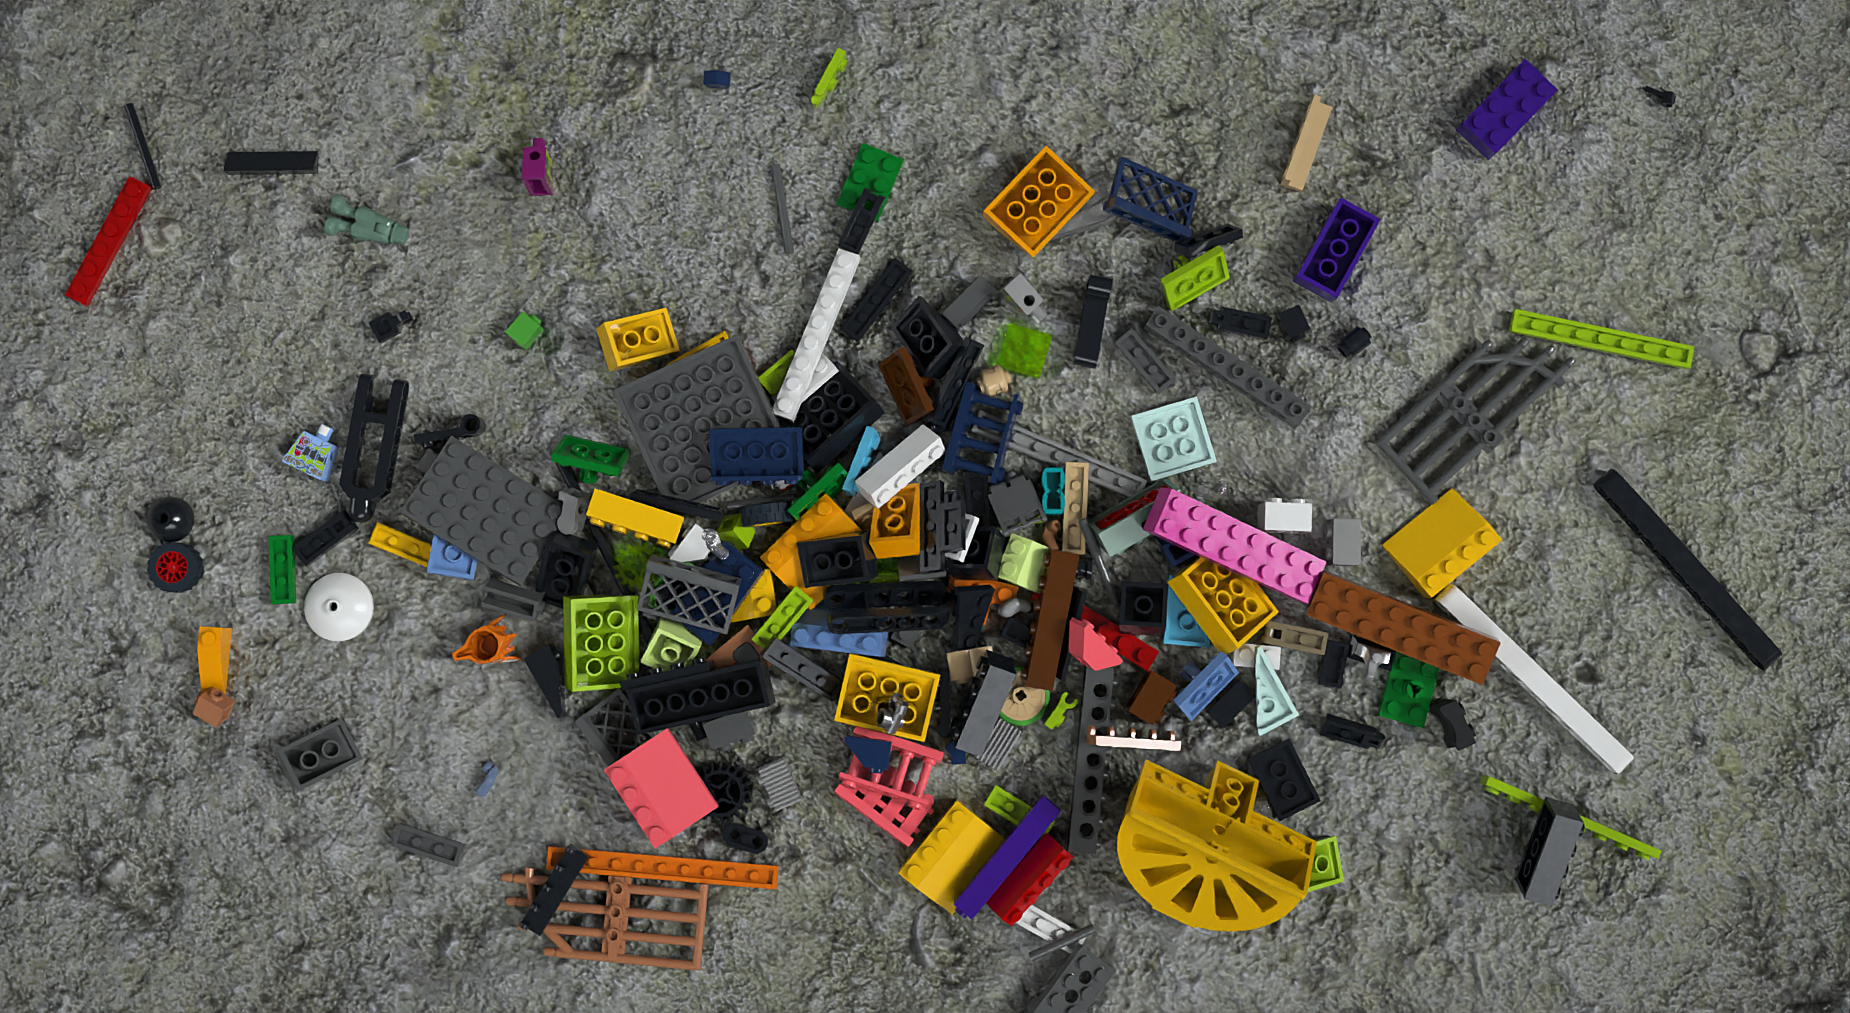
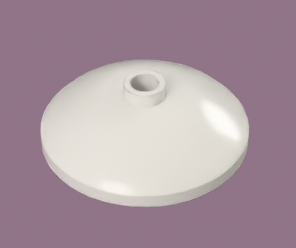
M332 573L317 580L309 589L304 603L305 617L311 629L320 637L331 641H346L360 635L369 625L374 611L373 597L367 585L359 578L346 573ZM334 602L337 604L335 611L331 609V605Z

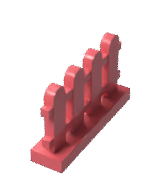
M860 763L856 777L866 780L871 772H869V768L864 767ZM889 766L888 770H884L883 774H881L878 784L888 788L892 786L897 770ZM907 780L903 782L900 791L913 795L916 785L913 781ZM839 784L833 792L906 848L914 840L910 837L912 833L916 835L919 833L920 829L917 826L928 813L931 816L934 812L931 808L934 804V798L930 794H925L922 798L929 801L927 808H922L921 810L912 809L905 819L899 814L906 803L904 801L892 798L888 804H885L880 800L883 796L882 794L855 786V789ZM857 791L865 796L862 800L855 795ZM875 805L883 809L881 814L873 809ZM894 818L902 823L899 828L892 823Z

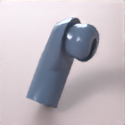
M490 761L483 766L482 771L487 775L475 790L476 794L481 797H485L492 788L499 771L498 766Z

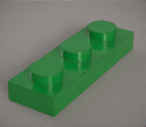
M294 535L268 536L271 605L297 603L295 552L292 549L295 546Z

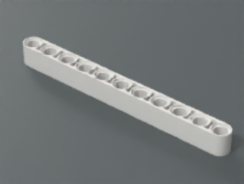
M1450 583L1434 599V602L1453 621L1497 638L1501 644L1494 660L1607 769L1615 775H1619L1634 759L1628 750L1455 585Z

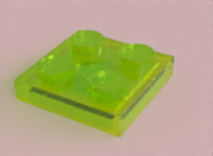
M1009 322L997 365H1000L1005 370L1040 379L1053 335Z

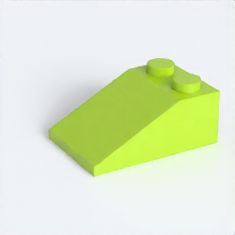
M1336 836L1313 839L1317 841L1308 892L1344 882Z

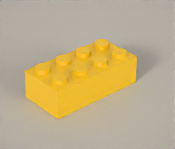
M594 489L586 516L593 525L604 528L605 524L613 526L612 529L615 532L626 535L627 531L635 533V538L647 542L651 538L657 540V545L670 549L671 545L677 544L685 521L682 516L598 489Z

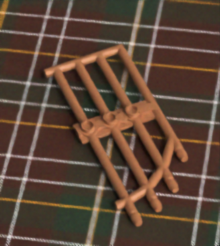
M525 867V874L513 875L512 873H503L501 876L502 881L526 884L527 898L507 897L506 904L530 908L537 897L535 885H544L549 877L534 875V868ZM609 875L608 882L575 879L571 888L607 891L606 905L562 901L557 910L605 915L604 929L548 924L543 931L558 947L557 949L553 947L544 948L543 954L549 957L556 956L559 958L701 971L708 884L699 883V890L634 885L632 884V877ZM641 894L698 900L697 914L629 908L630 895ZM628 917L696 923L695 936L687 937L627 931ZM518 922L517 929L527 931L519 926L520 922ZM559 934L603 938L602 951L575 950ZM626 940L693 946L692 961L625 954Z

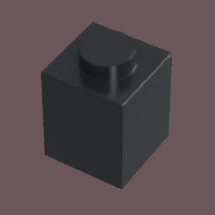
M1300 305L1294 306L1275 316L1286 342L1291 339L1293 342H1297L1305 338V333L1310 330Z

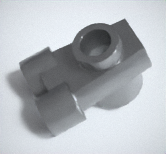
M892 693L888 709L881 708L876 718L877 726L883 727L885 732L889 734H895L898 728L903 727L904 715L909 706L904 701V696L899 693Z

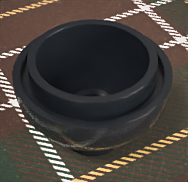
M165 497L157 500L150 507L147 514V526L150 532L156 538L165 542H177L184 539L191 532L194 525V512L191 506L185 500L178 497ZM167 514L168 520L164 523L162 516Z

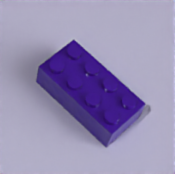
M1524 59L1464 120L1456 131L1487 160H1490L1558 89Z
M1340 198L1333 206L1292 281L1331 303L1334 302L1340 295L1381 219Z

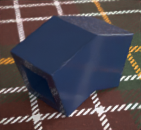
M719 70L704 71L703 85L709 89H728L731 72Z
M953 739L945 746V749L951 755V764H966L965 751L956 749Z

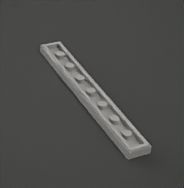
M979 410V413L977 415L978 417H982L985 419L1005 424L1007 422L1003 419H1000L981 410ZM973 425L971 432L1001 444L1004 432ZM1014 425L1008 446L1013 450L1056 468H1062L1063 471H1065V462H1088V481L1128 498L1144 490L1148 480Z

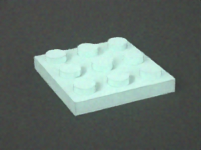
M1197 396L1131 416L1150 482L1217 462Z

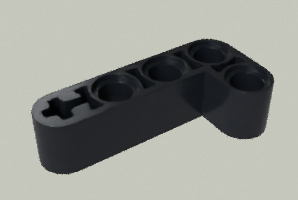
M1091 274L1088 278L1073 365L1096 369L1113 278Z

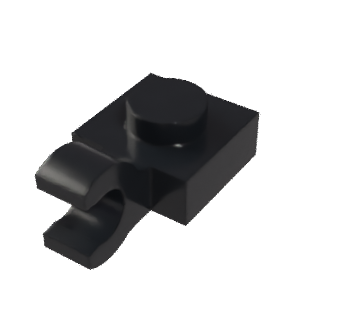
M404 310L395 316L387 312L368 323L378 342L383 343L400 334L399 326L413 321L410 312Z

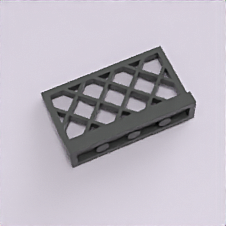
M652 554L647 562L637 610L727 634L742 578ZM651 573L660 575L665 583L654 588L650 581ZM676 580L683 581L687 587L686 590L679 594L676 593L671 585ZM667 586L673 597L663 602L657 591ZM699 586L705 587L710 595L700 600L694 589ZM690 592L696 603L686 608L679 597ZM722 592L732 595L731 602L724 606L721 605L716 597ZM653 594L659 604L655 607L643 605L645 597ZM713 598L719 609L708 614L702 603ZM676 600L682 610L676 614L671 613L666 604ZM699 606L704 614V617L698 620L692 618L688 612ZM721 612L726 619L724 627L716 625L711 617Z
M619 688L574 721L608 766L620 759V748L634 750L638 748L639 735L637 734L635 746L621 745L623 731L636 733V730L623 728L625 715L632 716V713L625 712L626 706L630 711L631 708L629 700ZM618 695L624 702L623 712L609 710L610 701ZM607 704L606 710L601 709L603 706ZM596 712L606 713L604 726L594 725L589 717ZM609 713L622 715L621 728L607 727ZM597 728L604 729L603 735ZM606 729L620 731L618 744H611L606 741ZM654 732L645 733L649 734L651 738L656 736ZM611 746L618 747L617 754Z

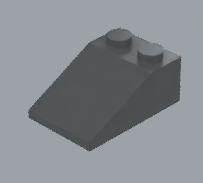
M342 718L278 749L274 753L295 794L363 759Z

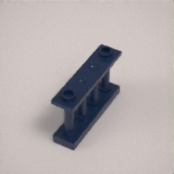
M966 382L942 470L945 473L954 475L955 470L961 468L991 476L990 483L993 485L1003 481L1005 475L1003 465L1016 417L1021 415L1024 403L1021 402V397L1014 394L1011 402L980 394L975 384ZM981 403L1009 410L1006 424L974 416V413H971L973 405ZM976 425L1004 432L1000 446L968 438V435H965L967 427ZM970 447L998 454L994 468L962 460V457H960L961 449Z

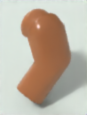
M1058 520L1048 521L1045 524L1041 537L1046 547L1060 550L1055 540L1058 531L1061 529V523Z

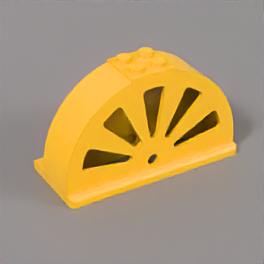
M1146 759L1127 802L1118 832L1117 852L1121 867L1128 881L1152 905L1153 909L1192 928L1199 927L1208 930L1233 932L1257 929L1276 922L1286 916L1296 907L1301 899L1303 900L1306 897L1317 841L1253 811L1259 780L1217 760L1206 777L1203 787Z

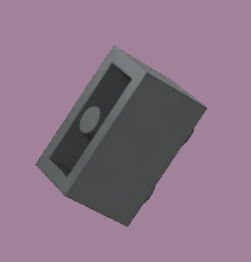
M750 711L723 716L703 724L711 749L715 750L718 748L719 752L732 748L731 743L740 741V744H744L754 740L752 735L757 734Z

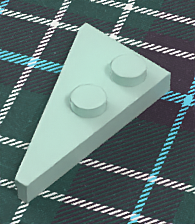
M1259 644L1254 649L1257 732L1261 736L1297 717L1299 714Z

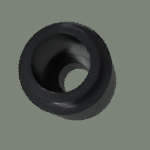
M1356 326L1339 339L1336 347L1342 356L1348 359L1355 357L1371 344L1370 338L1372 337L1366 328Z

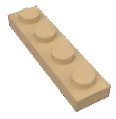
M1065 462V508L1063 511L1062 551L1085 554L1086 540L1078 521L1087 518L1088 462Z

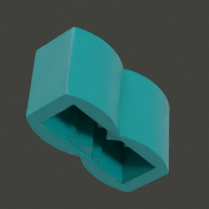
M1045 468L1042 472L1041 487L1044 494L1041 499V505L1046 515H1061L1064 511L1065 496L1062 489L1065 484V475L1062 468Z

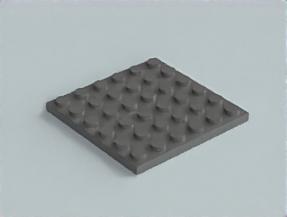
M739 334L613 390L660 494L698 503L739 486L738 481H729V485H716L715 481H710V428L780 427ZM668 509V511H669L670 513H673V514L678 513L677 511H673V510H669V509Z

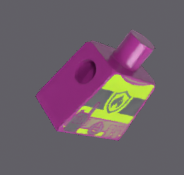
M533 138L531 140V147L523 149L522 181L530 196L553 195V162L547 147H545V140L542 138Z

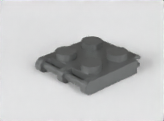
M1023 474L1009 479L1010 487L1008 488L1005 482L989 487L991 494L988 495V500L1004 537L1009 536L1010 532L1023 528L1025 530L1029 525L1039 521H1048L1031 479L1026 480Z

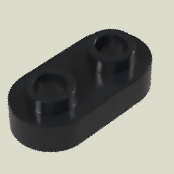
M733 822L727 825L723 831L724 841L732 847L759 854L768 846V836L762 830ZM732 830H737L739 832L738 838L732 837ZM759 837L761 844L755 845L753 838Z

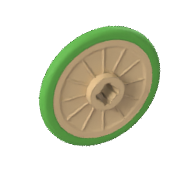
M1014 666L1017 675L999 717L1011 725L1025 726L1036 722L1044 715L1049 705L1050 691L1025 686L1022 683L1023 680L1020 679L1022 666ZM1021 690L1025 698L1019 701L1015 694Z

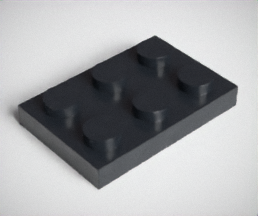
M1290 738L1247 758L1278 821H1282L1321 801Z

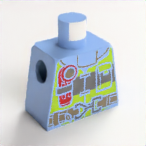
M321 424L316 435L305 431L302 432L282 462L319 480L328 482L338 451V446L328 442L334 429Z

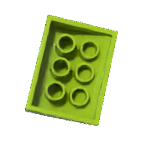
M638 595L563 596L564 674L566 689L577 692L621 688L620 681L627 679V674L639 672Z

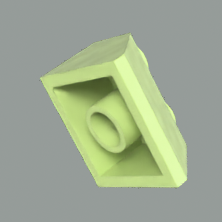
M1012 533L1002 557L998 578L1040 594L1041 589H1038V581L1040 575H1044L1045 566H1042L1044 553H1048L1049 548Z
M661 617L640 662L652 668L662 667V671L670 669L671 664L683 662L684 666L690 665L696 657L703 640L681 622Z

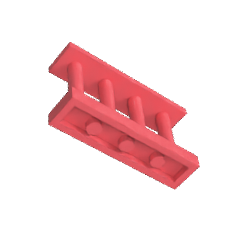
M855 726L853 736L892 741L891 750L900 752L902 757L892 788L878 784L881 774L872 773L869 781L856 777L861 762L855 754L853 755L848 773L840 772L838 780L842 781V785L855 789V786L907 802L908 807L916 810L926 809L929 801L922 799L932 766H935V764L940 765L944 752L883 732ZM916 757L922 759L924 764L914 795H910L900 790L910 759Z

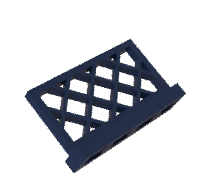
M1120 157L1109 200L1104 202L1103 211L1177 242L1192 235V229L1189 227L1198 190L1129 159ZM1124 166L1130 168L1134 177L1126 179L1123 173ZM1140 176H1149L1153 185L1146 188ZM1134 179L1141 190L1135 195L1128 183ZM1160 184H1167L1172 194L1165 197ZM1122 185L1129 197L1127 199L1117 196L1118 189ZM1155 188L1160 199L1154 203L1148 193V190ZM1181 191L1189 194L1188 203L1185 205L1178 194ZM1143 194L1148 206L1145 208L1139 206L1136 196ZM1171 196L1174 197L1179 207L1174 211L1171 210L1166 200ZM1161 202L1167 214L1164 216L1158 214L1154 205ZM1179 210L1184 218L1183 225L1178 223L1174 216V213Z

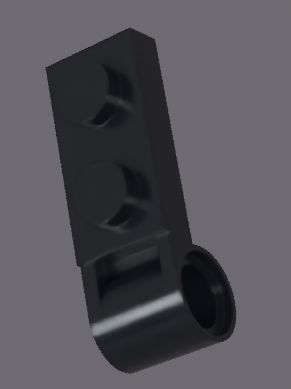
M467 414L462 417L460 428L414 434L415 444L427 449L437 447L436 443L445 442L446 444L451 436L458 440L477 437L484 433L486 424L482 418L474 414ZM477 420V428L470 431L468 428L469 422Z

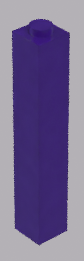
M1043 794L1037 799L954 900L955 911L963 918L968 916L971 920L975 917L1059 815L1061 809Z

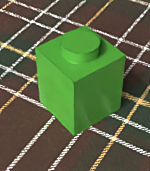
M522 312L505 333L527 350L544 329L539 325L542 321L534 314L530 313L528 316Z

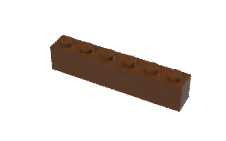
M1049 548L1048 553H1044L1042 566H1045L1044 575H1040L1038 581V589H1041L1039 598H1036L1033 611L1036 612L1035 621L1030 623L1029 634H1032L1030 643L1026 644L1024 656L1027 657L1026 666H1022L1020 672V679L1023 680L1022 683L1027 687L1053 691L1080 556L1077 553Z

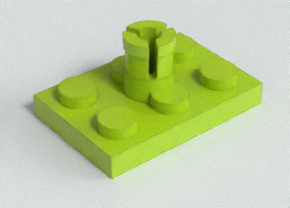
M1218 245L1194 260L1181 255L1178 259L1182 264L1175 260L1174 267L1176 270L1165 275V277L1160 279L1167 307L1172 312L1230 278L1224 250Z

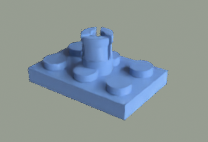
M434 534L427 573L473 581L477 560Z
M1222 651L1218 655L1213 656L1202 671L1193 662H1190L1183 668L1185 671L1180 673L1181 677L1190 684L1178 691L1173 702L1183 715L1192 721L1239 672L1229 657Z

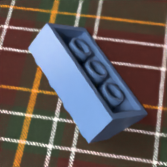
M819 603L813 610L807 608L792 626L790 646L885 657L888 632L834 634L828 630L827 615L837 611H848V609H829L824 603ZM885 617L880 619L879 621L886 622L889 621L890 618ZM839 619L834 621L833 623L841 624L844 622V620Z

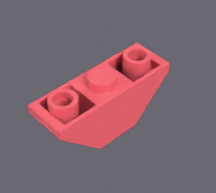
M1072 617L1069 628V653L1074 658L1094 671L1122 663L1123 660L1117 655L1118 650L1109 643L1106 644V638L1099 632H1094V626L1085 619L1079 621Z

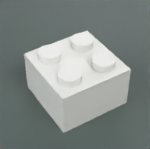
M1268 498V500H1264V503L1258 505L1257 529L1265 533L1304 534L1311 532L1312 504L1305 503V499H1291L1287 503H1282V498Z

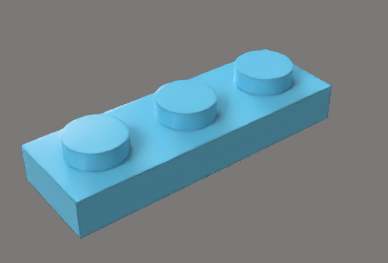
M866 426L842 488L846 495L855 497L857 491L860 492L855 481L865 473V470H869L872 463V458L870 457L873 450L878 448L880 442L879 434L875 428Z

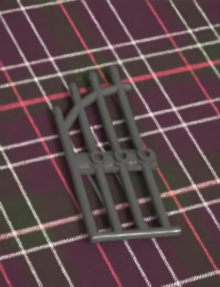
M1524 337L1506 353L1484 355L1493 346V342L1488 339L1374 443L1433 505L1439 500L1434 493L1482 449L1488 454L1505 439L1500 433L1553 384L1560 388L1566 383L1561 377L1575 364L1576 360L1573 357L1566 359L1563 362L1564 364L1551 371L1543 366L1542 363L1555 351L1553 345L1547 346L1534 359L1517 356L1530 342L1528 338ZM1494 363L1463 393L1453 383L1473 364ZM1508 363L1524 367L1479 409L1470 402L1469 399ZM1534 370L1546 378L1495 426L1485 418L1488 412ZM1437 399L1445 409L1396 453L1387 443L1429 404ZM1452 416L1461 426L1412 470L1403 459ZM1468 433L1476 443L1427 487L1419 476L1463 435Z

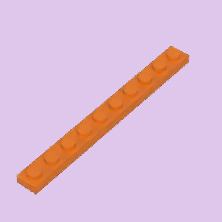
M548 846L546 870H554L567 847ZM579 848L590 855L580 873L777 889L779 865Z

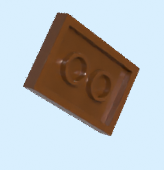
M906 347L898 349L878 364L906 426L913 424L934 410L931 398L925 391V389L932 387L933 379L923 376L921 372L917 373L913 359Z

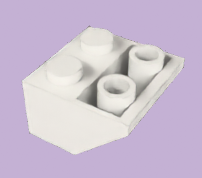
M697 524L693 527L690 525L682 535L684 540L681 544H675L668 554L670 556L669 559L683 563H697L710 560L714 555V548L721 541Z

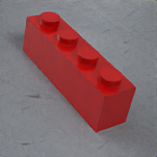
M1046 833L1008 875L986 904L1012 927L1015 922L1021 919L1023 913L1030 905L1037 901L1039 895L1053 883L1056 876L1067 868L1073 856L1058 841Z

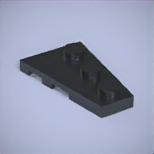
M990 584L955 587L954 594L957 596V603L954 604L956 621L953 623L952 645L957 650L975 648L995 592V588Z

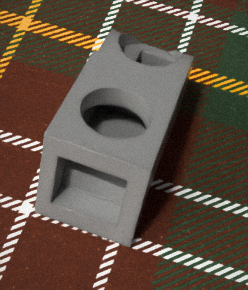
M575 488L561 490L559 492V500L563 501L561 516L557 521V526L561 533L567 535L583 529L590 495Z

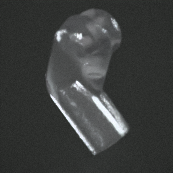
M705 529L702 532V539L705 541L707 548L721 560L726 559L729 551L722 546L718 533L714 529Z

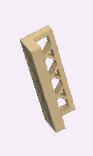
M1314 95L1309 102L1280 185L1298 192H1302L1332 110L1331 106L1320 103L1321 96Z

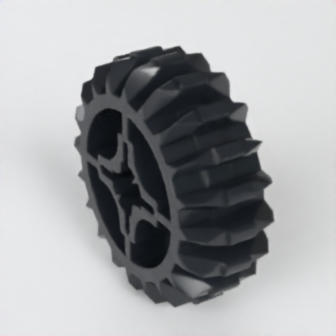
M719 761L718 769H716L714 763H710L711 771L709 772L706 767H703L701 771L704 776L699 774L700 778L708 787V790L711 791L715 800L718 797L717 793H719L716 792V788L721 789L726 786L725 789L727 791L725 793H727V797L722 796L716 802L719 804L725 801L733 804L735 807L728 811H717L714 809L702 818L707 819L709 815H712L711 823H715L717 817H719L720 824H724L725 817H727L731 823L734 821L733 814L737 818L742 817L739 809L745 812L748 810V807L743 803L752 802V799L746 797V794H752L753 789H746L745 786L750 785L752 782L751 780L745 782L742 780L747 776L746 772L740 776L737 774L741 768L740 766H737L734 771L731 770L732 762H728L726 768H724L723 761ZM715 774L729 775L722 784L708 779ZM734 780L740 789L739 800L731 792V785Z

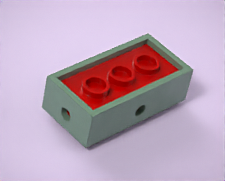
M1165 477L1088 520L1094 538L1109 557L1122 554L1127 547L1140 544L1145 540V537L1151 535L1143 531V527L1160 487L1171 488L1181 493L1175 484Z

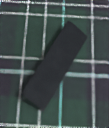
M228 152L224 164V172L228 175L318 174L319 152Z
M1073 586L1056 672V678L1061 681L1066 680L1072 657L1069 653L1070 620L1073 617L1081 621L1088 592L1087 589Z

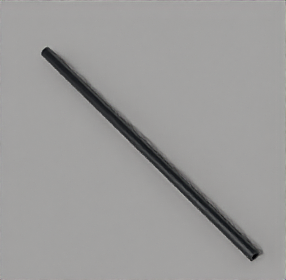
M555 462L568 489L575 488L582 491L570 466H561ZM586 517L585 523L595 542L599 543L598 548L622 595H635L601 527L591 524L590 519ZM638 611L639 629L648 644L654 631L645 613ZM700 722L688 724L697 741L707 737Z

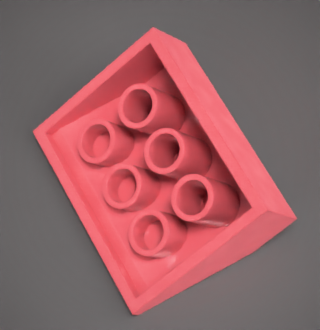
M669 728L604 769L606 775L655 849L719 807Z

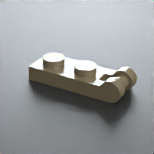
M1268 621L1263 626L1265 631L1264 636H1261L1260 643L1325 655L1329 634L1327 632ZM1274 629L1281 630L1279 639L1273 638Z

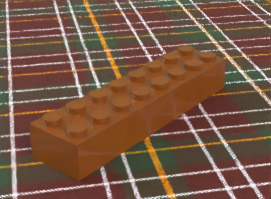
M1323 570L1311 601L1305 610L1307 616L1483 685L1501 644L1493 636Z

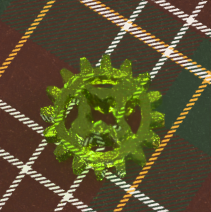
M636 541L635 547H631L628 543L626 544V551L619 549L622 556L614 558L619 565L613 566V570H619L615 577L616 579L623 578L622 586L628 583L629 590L637 586L640 592L648 562L642 557V552L651 556L652 554L654 555L656 548L647 549V542L643 544V547H640L639 542ZM633 553L634 557L629 562L623 563L625 558ZM637 556H639L641 565H645V567L641 568L639 577L636 568H632V566L636 565ZM624 572L633 574L635 581L629 579ZM652 573L650 576V581L655 583L657 580L655 576L657 574Z

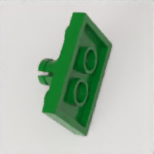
M564 434L552 452L551 461L561 466L581 468L579 480H583V483L593 484L597 482L598 472L606 476H619L630 458L631 449Z
M837 463L835 466H830L820 480L809 469L805 470L804 478L798 480V485L806 493L802 497H797L793 500L788 509L790 514L798 521L823 495L827 494L834 499L843 491L842 488L848 475L846 470Z
M1396 651L1391 671L1388 672L1377 716L1424 728L1439 668Z

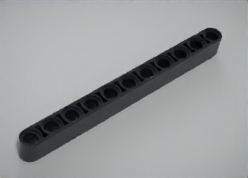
M1608 470L1593 484L1601 497L1755 666L1765 671L1782 656L1781 650L1616 470Z

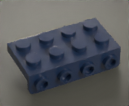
M803 427L709 429L711 476L709 478L710 481H715L716 485H729V481H738L739 485H751L752 481H761L763 485H771L779 480H784V484H798V480L804 478Z
M724 540L714 548V555L701 568L742 578L733 611L734 615L765 570L734 547L731 541ZM699 586L694 589L700 600L710 595L705 587ZM690 592L680 598L686 608L696 603ZM722 592L716 597L721 605L724 606L731 602L732 595ZM713 598L702 603L708 614L719 609ZM676 601L674 604L675 609L672 612L675 614L682 610ZM699 606L688 611L694 619L698 620L704 617ZM721 612L711 617L716 625L724 627L726 619ZM682 623L708 645H712L720 635V632Z

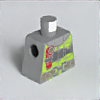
M1021 273L1013 275L998 290L1001 296L1022 317L1030 315L1036 323H1039L1046 317L1047 313L1039 306L1044 301L1043 298ZM1025 297L1029 300L1028 306L1024 303Z

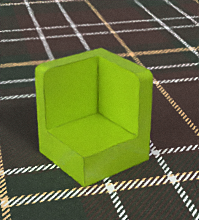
M740 513L724 516L716 535L722 542L724 540L731 541L734 547L741 550L749 548L756 531L753 527H742Z

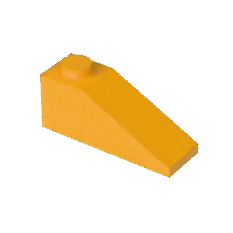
M199 626L197 653L201 692H206L211 687H214L226 694L232 628Z

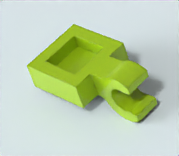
M1066 691L1062 693L1058 704L1043 723L1050 729H1053L1054 726L1058 728L1065 719L1063 715L1065 710L1074 708L1078 703V700L1075 698L1071 704H1067L1065 702V697L1068 695Z

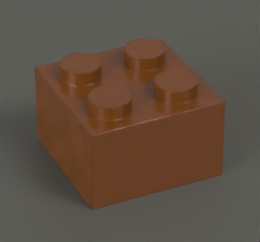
M1148 670L1124 710L1153 726L1155 722L1159 723L1165 713L1162 709L1167 702L1171 703L1177 693L1174 689L1177 685L1156 672Z

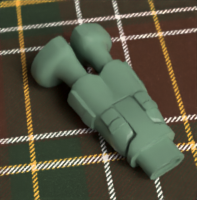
M334 195L330 206L331 213L353 218L355 223L329 216L324 226V233L326 235L334 236L339 232H350L353 239L361 241L405 245L409 233L408 227L401 226L400 222H395L386 216L380 215L373 209L364 206L358 209L352 208L347 204L344 196Z

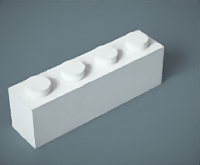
M922 424L855 481L860 494L877 509L880 508L946 452L941 438Z

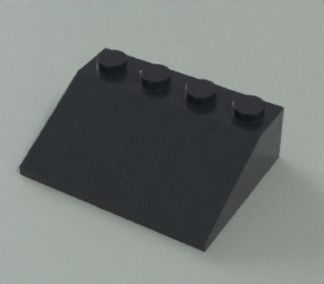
M838 361L833 364L839 371L801 403L794 422L776 416L780 427H803L804 460L816 473H819L865 431L866 426L870 427L885 414L877 401Z

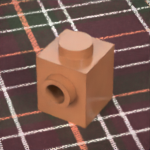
M211 687L196 697L194 701L196 706L193 714L204 722L218 727L229 718L236 700L224 694L221 690Z

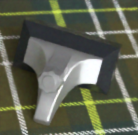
M1351 635L1347 658L1365 663V678L1373 680L1378 667L1391 671L1396 654L1395 650Z

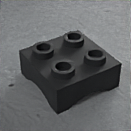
M1442 699L1429 706L1431 714L1440 721L1443 727L1444 743L1447 748L1456 747L1460 751L1476 743L1474 739L1476 736L1475 730L1470 723L1467 724L1464 717L1466 711L1460 702L1452 699Z

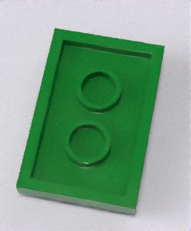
M862 143L836 205L853 212L866 187L871 190V193L886 197L874 221L878 223L904 164V159ZM866 201L864 207L872 210L874 204L869 201Z

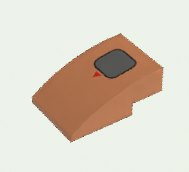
M747 625L709 656L706 661L714 659L715 668L763 658L760 655L763 649L751 640L755 633ZM767 661V665H768V668H769V667H771L773 664H772L771 662Z

